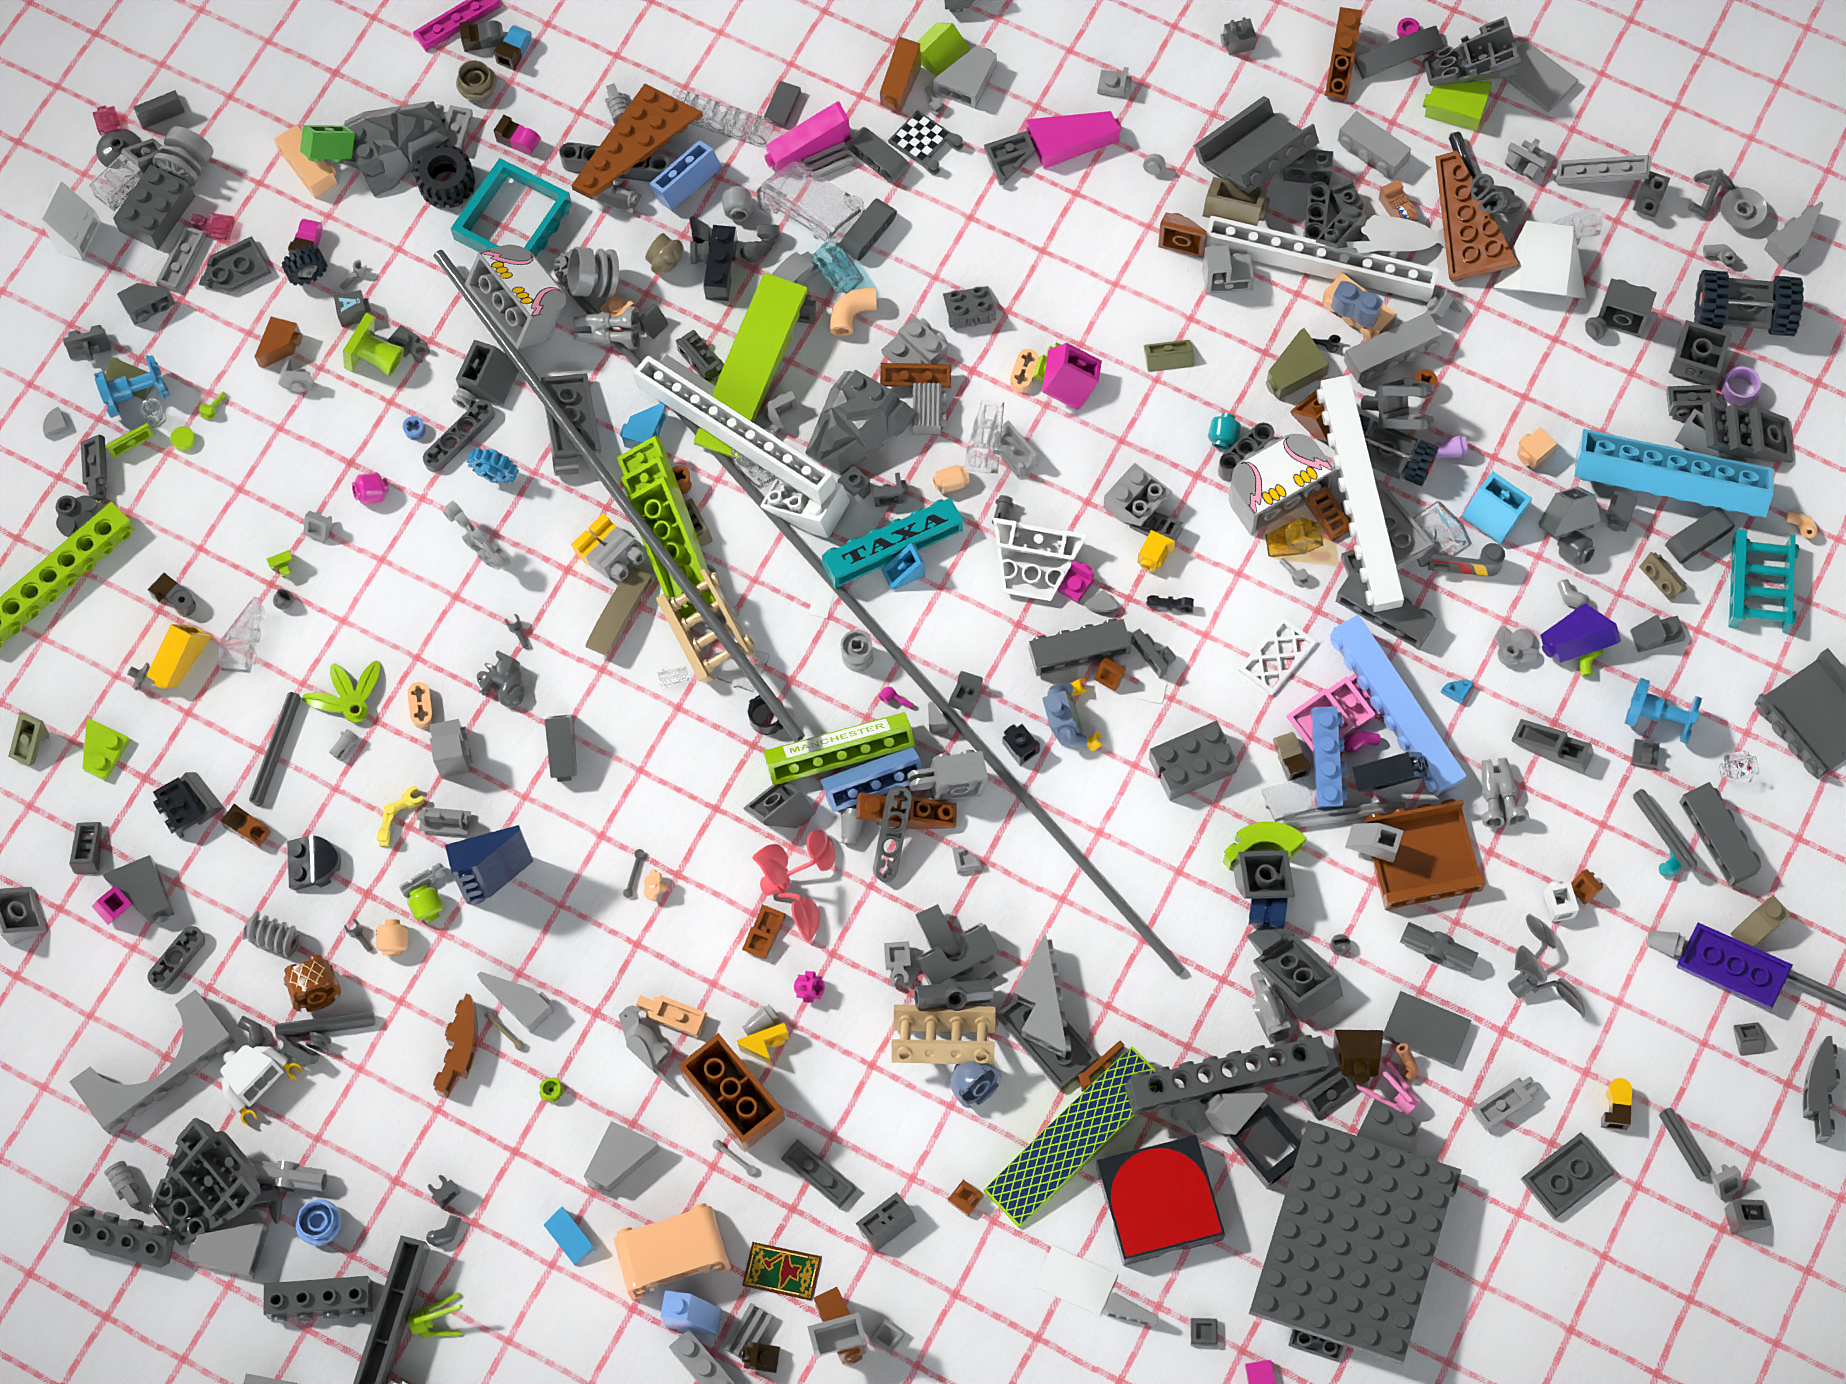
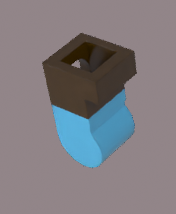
M516 25L511 26L507 37L494 50L496 63L515 71L530 44L531 31Z

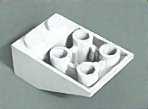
M58 180L55 187L49 192V199L45 207H42L39 213V220L57 253L83 260L101 223L96 211L66 184Z
M777 477L760 506L808 533L829 538L850 503V499L843 485L835 482L836 488L820 505Z

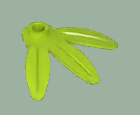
M373 661L366 667L359 678L356 691H354L346 672L339 665L332 664L330 666L331 680L341 698L327 693L313 692L304 694L302 701L320 710L343 712L348 721L359 723L368 715V707L365 701L377 683L380 673V662ZM353 707L360 708L356 714L351 713Z

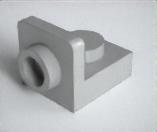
M1124 67L1123 73L1101 69L1097 94L1124 98L1125 90H1130L1132 76H1128L1129 67Z

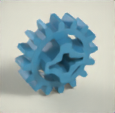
M477 448V450L472 449L466 461L468 467L473 468V472L492 483H500L501 481L506 484L508 482L513 483L519 472L518 466L513 464V461L508 456L502 455L494 449H485V451Z

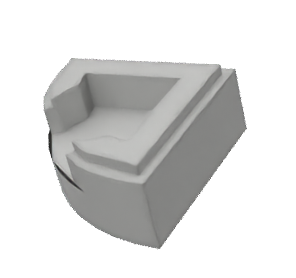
M59 407L51 410L44 420L43 432L46 438L68 429Z
M1105 589L1085 602V606L1093 612L1108 614L1119 610L1118 604Z
M952 848L957 874L982 869L981 863L975 855L963 848Z

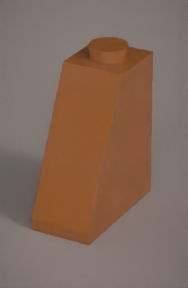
M899 36L880 90V105H883L885 108L902 111L921 70L920 43Z

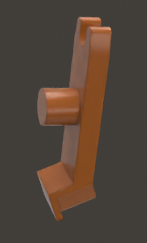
M1121 1040L1085 1072L1078 1074L1081 1092L1091 1085L1090 1078L1101 1068L1106 1071L1113 1064L1110 1060L1124 1049L1125 1044Z

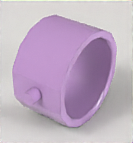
M1739 366L1732 368L1728 374L1724 373L1722 375L1725 379L1721 386V393L1729 404L1743 407L1751 404L1754 399L1757 401L1760 398L1757 394L1761 387V380L1753 369ZM1733 378H1743L1752 385L1754 392L1746 396L1738 395L1730 389L1728 381Z

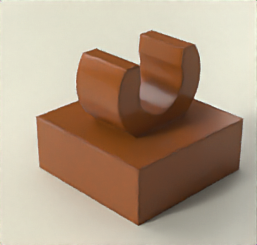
M1105 657L1101 661L1094 680L1116 691L1125 674L1126 666H1120L1114 662V659Z
M1588 869L1582 871L1571 882L1574 894L1584 905L1589 903L1603 889V883H1599L1594 877L1595 874L1589 872Z
M963 1179L947 1200L951 1205L969 1217L984 1195Z

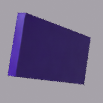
M1698 922L1676 968L1772 1011L1793 964Z

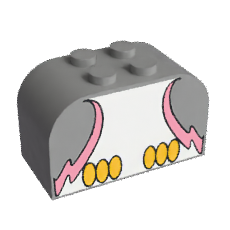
M503 245L478 252L465 282L468 290L517 350L546 342L551 337L566 304L564 291L529 250L517 245Z
M1289 434L1277 441L1273 439L1263 449L1248 453L1235 466L1229 492L1230 506L1249 534L1253 535L1306 505L1309 495L1325 486L1331 490L1335 469L1316 442L1306 435Z

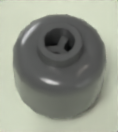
M1575 530L1571 532V535L1559 538L1557 542L1559 556L1569 563L1579 566L1583 563H1588L1593 557L1595 547H1593L1592 539Z

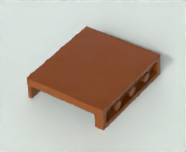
M1448 799L1439 805L1422 804L1417 809L1407 811L1406 808H1401L1393 811L1392 814L1383 815V813H1375L1366 818L1365 823H1381L1403 830L1393 863L1371 856L1385 910L1483 891L1486 883L1484 875H1480L1462 810L1463 800Z

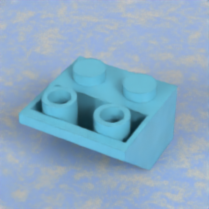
M1492 471L1475 493L1461 518L1501 544L1528 511L1532 497Z

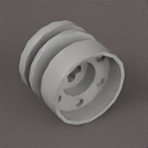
M171 127L164 139L165 146H161L158 149V154H155L152 163L155 167L188 182L190 187L195 186L198 177L201 176L203 171L201 167H205L208 164L214 150L207 140L199 134L184 127Z
M574 247L570 253L567 269L569 293L572 296L587 297L592 291L593 295L597 298L602 296L604 298H613L619 278L617 252L613 249L605 251L599 248L594 254L591 248Z

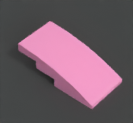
M1353 674L1349 678L1346 676L1329 689H1323L1286 715V717L1313 752L1312 708L1337 706V712H1342L1343 727H1338L1339 737L1344 739L1382 714L1374 709L1370 701L1371 697L1366 690L1363 691L1360 688L1357 676Z

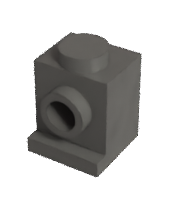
M1352 179L1331 187L1329 200L1337 214L1345 206L1356 207L1359 210L1363 209L1364 203L1354 187Z
M1615 490L1606 514L1607 517H1610L1607 526L1611 530L1626 532L1638 497Z

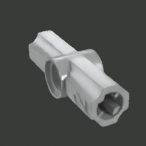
M250 1160L259 1171L257 1181L260 1185L272 1186L277 1190L294 1192L297 1189L323 1193L326 1187L327 1171L324 1169L302 1167L297 1163L289 1161L272 1163Z

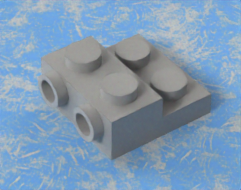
M914 316L898 330V335L881 351L891 363L937 364L948 354L946 345L948 342L942 334L938 333L935 335L930 330L931 325L924 318L919 320Z

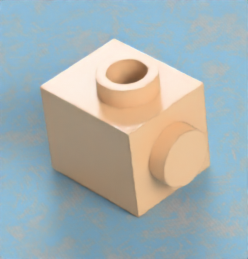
M1540 427L1532 435L1526 434L1519 441L1518 444L1520 446L1517 455L1524 465L1535 470L1554 454L1557 442Z

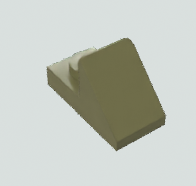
M24 712L19 713L8 757L28 766L35 763L40 742L49 738V733L42 720Z

